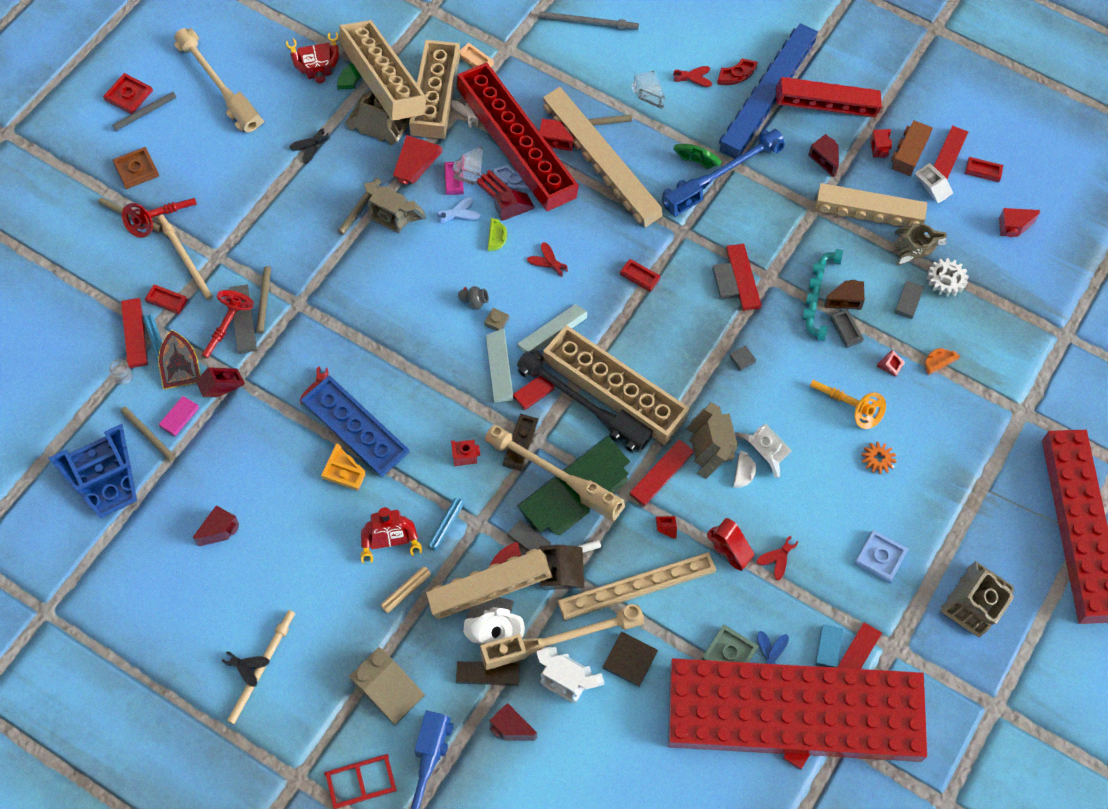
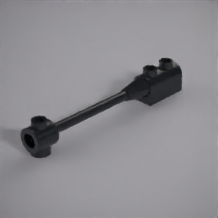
M537 350L526 351L520 357L517 363L519 368L517 371L521 376L526 378L528 375L531 377L540 375L594 413L610 432L609 437L613 441L618 442L620 439L626 443L624 447L627 451L633 453L636 450L640 453L651 441L653 430L623 409L618 415H615L602 408H598L544 370V357Z

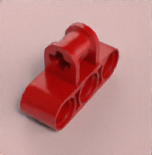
M725 518L719 526L711 528L707 533L708 539L714 544L715 551L724 554L728 562L739 571H743L755 555L739 526L729 518Z

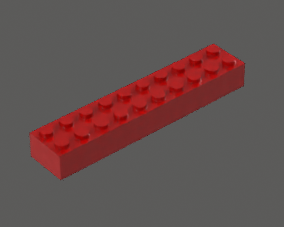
M488 62L457 74V90L547 212L576 199L579 188L578 183Z
M1087 429L1048 431L1042 439V445L1078 624L1108 623V525Z

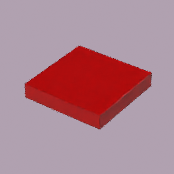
M123 73L104 94L103 98L112 105L133 114L153 92L151 86Z

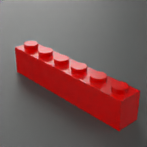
M781 77L776 86V101L778 105L875 118L882 108L880 90Z

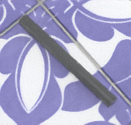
M171 92L113 124L114 130L117 131L175 99V93Z

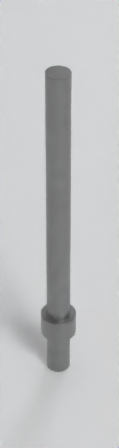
M539 11V18L617 27L619 30H638L639 23L626 22L623 19L617 21Z

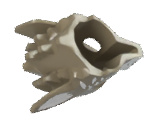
M913 223L908 227L898 228L895 234L900 235L897 241H894V245H896V249L901 250L898 253L901 257L897 261V265L905 264L915 258L928 256L937 246L946 245V232L936 231L924 223Z

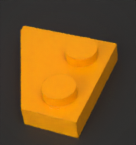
M336 443L321 477L324 480L359 491L366 473Z

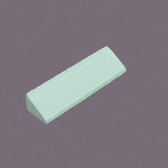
M575 304L523 339L517 346L523 353L526 351L531 352L532 350L540 351L549 345L566 325L573 328L587 318V311Z
M500 329L486 335L494 403L513 401L505 330Z

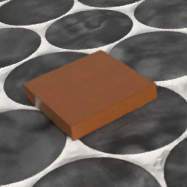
M146 147L112 160L126 189L159 177V173Z

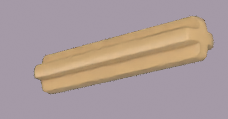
M425 566L419 569L381 603V608L386 613H389L431 575L430 571Z

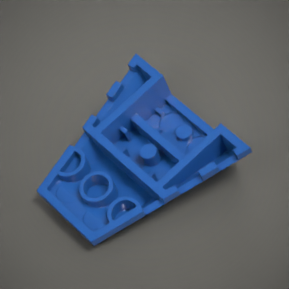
M123 424L105 431V437L69 453L66 449L48 458L100 519L138 501Z

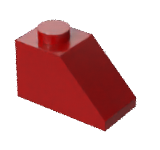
M542 118L539 132L549 146L554 149L573 151V137L560 121Z
M1003 208L999 216L1000 236L1019 237L1035 223L1040 210Z

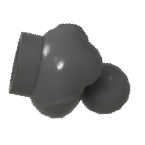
M473 286L468 291L467 287H464L458 293L459 300L462 302L469 300L470 304L468 306L474 310L480 309L483 304L489 302L488 292L485 288L480 289L477 286Z

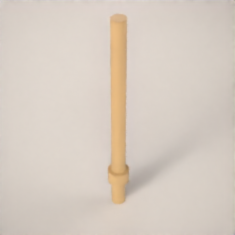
M164 215L158 216L157 219L163 227L162 231L165 236L171 240L206 300H211L213 295L175 235V229L168 223Z
M288 610L281 624L278 623L274 630L276 633L263 657L271 659L282 637H285L289 631L288 626L295 616L293 611ZM266 666L262 668H256L253 672L257 678V682L259 681ZM246 685L227 719L229 723L235 724L255 687Z

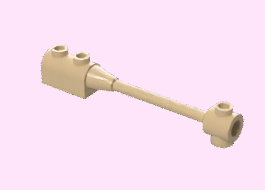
M183 28L177 31L174 37L176 40L174 43L175 47L180 52H191L220 89L228 108L226 114L232 120H237L235 123L236 127L241 132L244 130L249 133L262 125L265 121L240 91L234 94L227 88L197 50L200 38L192 28Z
M493 425L488 430L485 441L493 445L496 450L504 451L510 448L564 480L580 495L581 503L614 522L625 508L622 498L591 480L588 481L569 475L513 442L512 434L500 426Z
M629 604L624 609L618 610L616 618L543 639H522L521 634L480 645L482 662L485 670L526 659V657L545 648V646L614 626H620L623 630L643 625L644 618L639 605Z

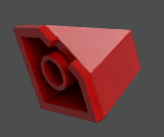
M406 135L393 176L400 184H414L440 156L443 148L440 145Z

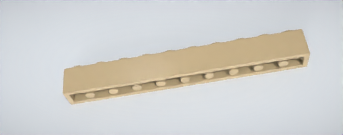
M558 87L544 96L543 108L545 112L551 114L553 120L560 121L573 137L575 148L583 152L584 159L587 162L590 161L594 171L602 175L604 183L612 187L614 195L618 199L621 198L627 211L631 210L638 224L641 223L646 228L661 218L662 207L563 89Z

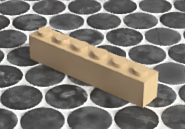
M820 183L815 211L822 213H831L902 227H908L913 223H924L927 210V202Z
M533 549L521 557H511L505 563L490 565L484 571H474L468 577L453 579L447 585H437L431 591L426 592L432 615L439 620L551 578L552 575L545 554L540 549Z

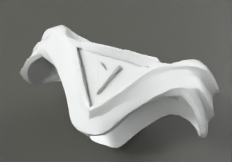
M493 607L490 610H485L484 615L480 617L465 619L463 632L471 642L483 645L517 634H521V637H523L525 626L520 616L510 614L508 609ZM498 626L501 633L499 637L493 638L491 631L494 627Z

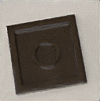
M621 631L602 669L640 687L658 649Z

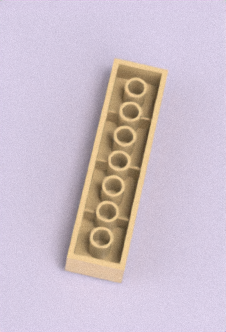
M372 20L339 25V44L390 119L393 121L425 115V94Z
M567 325L543 350L544 363L615 412L619 413L622 409L653 430L652 437L663 445L669 442L688 418L689 407Z

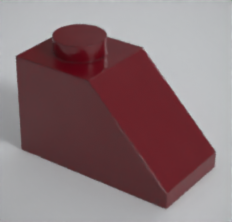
M825 134L811 145L808 156L832 177H835L839 167V146L833 138Z
M510 189L494 195L495 209L501 221L534 209V205L527 193Z
M208 367L198 378L196 384L203 397H220L243 386L245 382L236 368Z
M216 505L194 534L193 539L198 546L228 540L231 535L237 532L239 522L235 515Z
M508 703L489 720L492 734L497 738L501 737L504 741H534L537 739V732Z

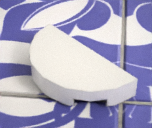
M741 450L739 451L733 488L747 486L753 480L756 473L755 462L749 457L748 453Z

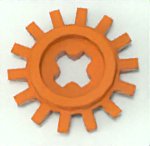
M876 442V447L870 443L871 449L868 447L864 448L867 453H862L861 456L866 457V459L862 460V463L868 462L866 468L872 467V473L878 470L879 474H882L883 469L888 473V467L894 468L891 462L896 463L897 460L891 457H895L896 453H889L892 448L886 450V443L882 447H880L879 442ZM877 453H880V455L885 459H882L881 462H878V459L874 457L877 455Z

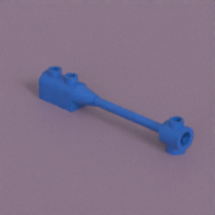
M773 129L770 132L764 130L760 134L759 145L711 174L690 179L687 182L680 180L677 183V188L674 190L670 188L665 189L662 194L664 207L674 217L703 200V190L714 179L762 150L767 153L771 151L774 153L781 152L785 146L782 134L777 129Z
M425 711L414 750L415 756L420 757L421 762L418 775L419 780L411 809H420L427 780H429L440 757L446 756L448 744L444 742L446 735H452L454 724L450 723L451 718L444 714Z

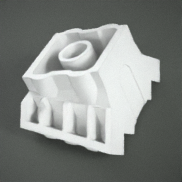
M546 647L536 651L539 662L545 666L540 675L542 677L540 681L542 686L573 704L577 702L585 689L604 685L602 673L592 675L590 666H583L569 658L568 654L558 655L556 647Z

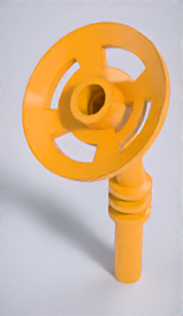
M815 380L811 382L810 387L830 395V398L834 397V400H841L856 407L854 413L855 422L863 429H870L876 426L885 414V398L877 392L868 393L859 401L844 394V391L840 392V389L836 390L835 387H828ZM876 407H879L877 415L873 418L872 415H874ZM859 419L867 420V423H862Z

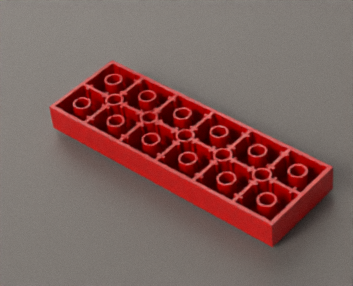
M672 658L669 681L668 748L773 754L793 753L810 754V756L922 762L927 758L924 673Z

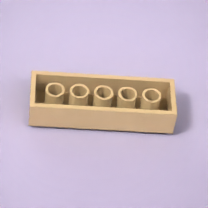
M425 40L417 85L426 96L425 115L410 117L411 136L446 138L460 61V43Z

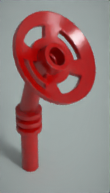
M195 198L177 203H168V205L164 204V206L147 211L137 203H129L122 210V221L132 235L144 238L152 232V217L164 213L169 214V212L173 213V211L177 212L179 209L194 206L197 203ZM128 214L132 215L133 225L129 221ZM138 229H146V232L138 231Z
M222 290L217 293V299L227 306L229 310L221 325L211 335L212 339L201 354L202 357L209 358L218 342H221L224 335H226L225 331L238 310H250L254 307V301L250 297L232 290Z

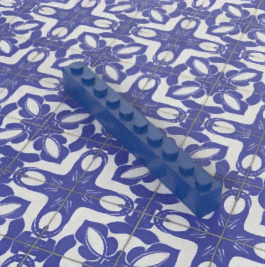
M801 23L796 29L793 28L790 39L785 40L782 51L777 52L774 63L769 64L766 75L763 74L761 76L758 87L755 86L753 88L750 99L747 98L745 100L742 111L739 110L737 112L734 123L731 122L727 128L726 135L723 134L721 136L719 152L733 159L742 155L777 102L776 86L780 78H792L815 44L818 34L817 30Z

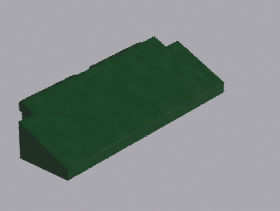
M606 436L562 471L588 481L591 480L606 490L615 493L627 483V475L629 473L624 467L631 461L611 438ZM554 476L517 505L531 528L537 532H542L548 528L551 533L556 535H562L590 512V508L581 503L580 495L567 482L557 476Z

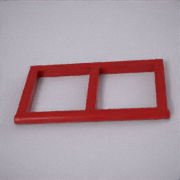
M388 754L324 772L333 809L397 791ZM385 760L391 788L366 795L360 767ZM355 768L362 796L337 803L330 775Z

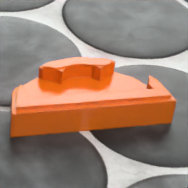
M944 348L935 349L926 359L925 370L930 375L960 358V355L955 351L945 350Z

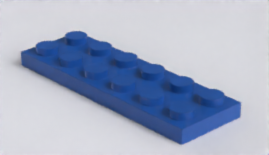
M330 375L301 399L302 404L381 478L410 453L409 449Z

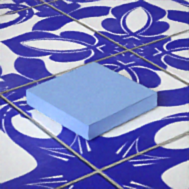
M873 530L854 564L891 583L909 549Z

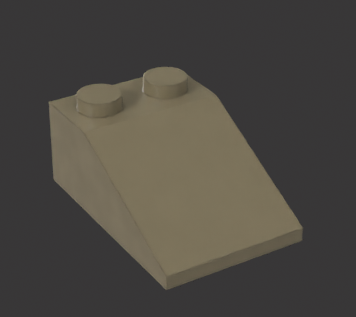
M380 647L349 676L351 683L394 725L425 696L398 664Z

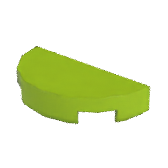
M491 218L488 251H495L506 243L507 228L498 219Z

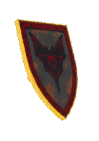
M171 330L163 340L159 351L158 362L163 389L194 384L201 376L197 356L191 344L183 336Z

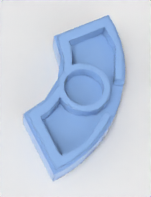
M509 164L492 169V172L510 189L531 191L519 173L513 170Z

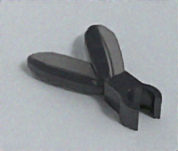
M322 128L313 138L296 141L289 148L293 151L306 149L303 155V162L307 164L313 159L318 145L329 139V133L322 136V134H325L324 128Z
M229 651L226 654L231 656V659L229 661L222 659V662L226 665L237 667L244 681L252 687H256L258 682L251 669L262 668L270 663V660L263 656L240 659Z

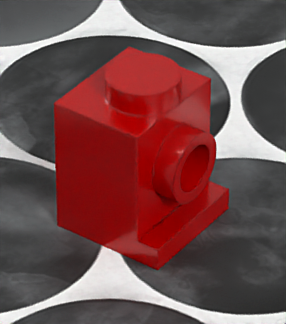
M891 129L873 130L870 138L873 157L885 158L889 156V150L892 149V140L889 139Z
M475 440L451 441L454 466L477 464V456H480L479 444L475 445Z

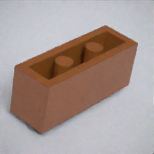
M913 120L911 126L907 125L903 134L905 138H901L897 146L899 151H895L891 158V161H893L891 169L911 176L929 140L933 127Z

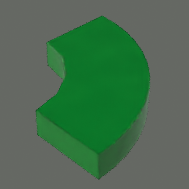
M353 63L346 66L340 73L337 89H355L356 83L362 78Z
M675 144L673 148L683 161L689 160L699 163L706 169L720 166L722 162L710 151L696 145Z

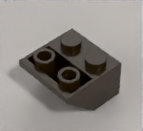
M568 545L539 546V549L546 556L552 575L551 578L540 581V585L544 590L584 588L583 547Z

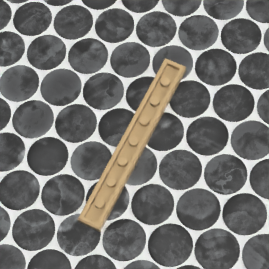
M707 552L557 600L563 620L566 621L715 573L716 568L710 553Z

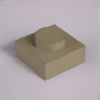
M492 308L484 321V326L495 331L504 329L509 320V315Z

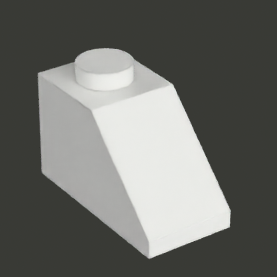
M930 163L915 172L916 177L928 194L937 203L953 194L946 177Z

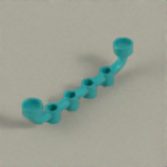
M840 249L823 254L818 263H814L812 273L816 274V276L810 280L809 289L813 290L812 294H807L806 304H809V309H804L803 320H806L808 332L818 336L819 341H825L828 328L820 326L817 329L813 326L825 264L829 259H833L835 264H841L843 250Z

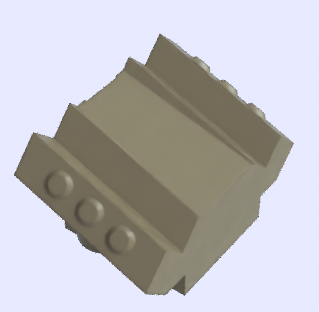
M370 90L361 95L345 123L350 130L357 128L361 135H370L377 138L380 142L386 139L390 145H393L399 141L409 124L410 117L392 121Z
M374 181L364 183L366 192L371 197L368 206L371 211L369 215L372 221L399 233L409 222L426 219L424 210L415 201H409L404 195L385 186L380 187Z
M710 402L693 418L686 428L693 433L689 439L695 453V460L693 462L701 466L697 474L705 479L725 461L733 460L735 458V451H737V441L730 413L722 414L720 407Z
M975 561L967 568V573L960 578L958 585L948 596V601L941 606V612L977 637H981L989 630L991 625L998 623L1014 598L1012 595L1014 587Z

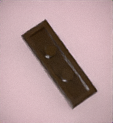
M520 413L512 435V441L529 450L539 419ZM508 448L503 466L522 471L526 458Z
M457 661L456 684L519 686V663H509L485 670L483 662Z

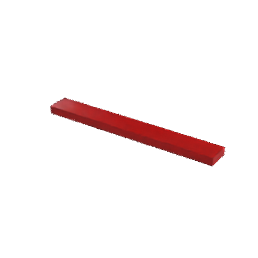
M864 622L837 668L861 669L882 632ZM785 753L783 759L802 770L810 754Z

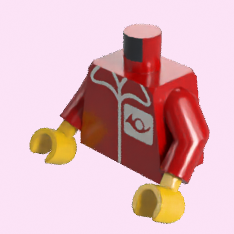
M330 32L328 33L331 45L330 43L300 47L297 48L298 51L295 49L297 43L294 38V46L292 47L286 41L287 49L291 50L290 56L294 67L302 74H306L308 79L315 78L317 83L325 82V76L332 74V69L336 67L339 61V47L336 43L339 35L337 32L335 39H331Z
M387 507L381 508L378 513L371 514L370 521L361 530V548H363V551L360 553L362 563L364 564L363 558L365 556H370V562H373L372 553L369 551L370 547L373 550L409 544V541H411L410 554L414 556L413 548H418L421 554L422 545L420 542H417L418 536L413 521L406 516H402L399 510L390 511Z

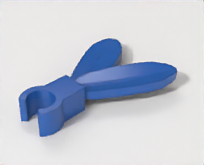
M762 631L758 632L757 640L766 659V664H775V660L781 655L788 644L789 636L787 634L780 636L772 647L768 636Z

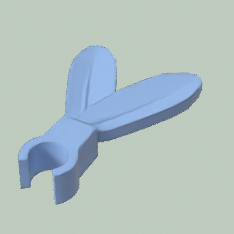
M469 197L463 199L453 210L439 211L438 217H445L440 219V223L443 224L454 219V217L476 220L480 218V214L476 211L467 210L473 201Z

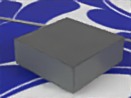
M747 346L730 354L731 360L739 371L756 363L755 357Z

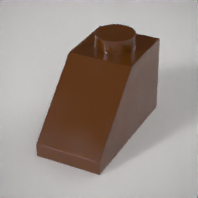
M845 280L827 295L824 308L861 310L865 301L864 281Z

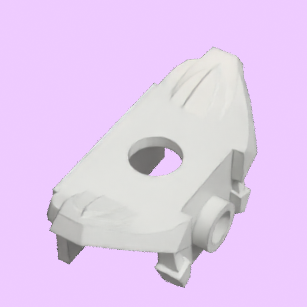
M765 423L762 427L757 428L753 435L735 432V436L751 443L768 461L774 477H780L779 463L792 450Z

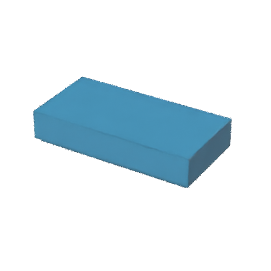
M823 624L815 665L837 668L843 635L842 628Z

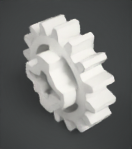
M947 258L943 262L942 259H939L938 263L934 262L928 271L927 279L930 280L928 285L934 286L933 291L938 289L939 295L944 292L947 297H949L950 293L956 296L957 292L961 293L968 283L969 276L965 275L967 269H961L963 264L957 265L956 260L950 262L949 258Z

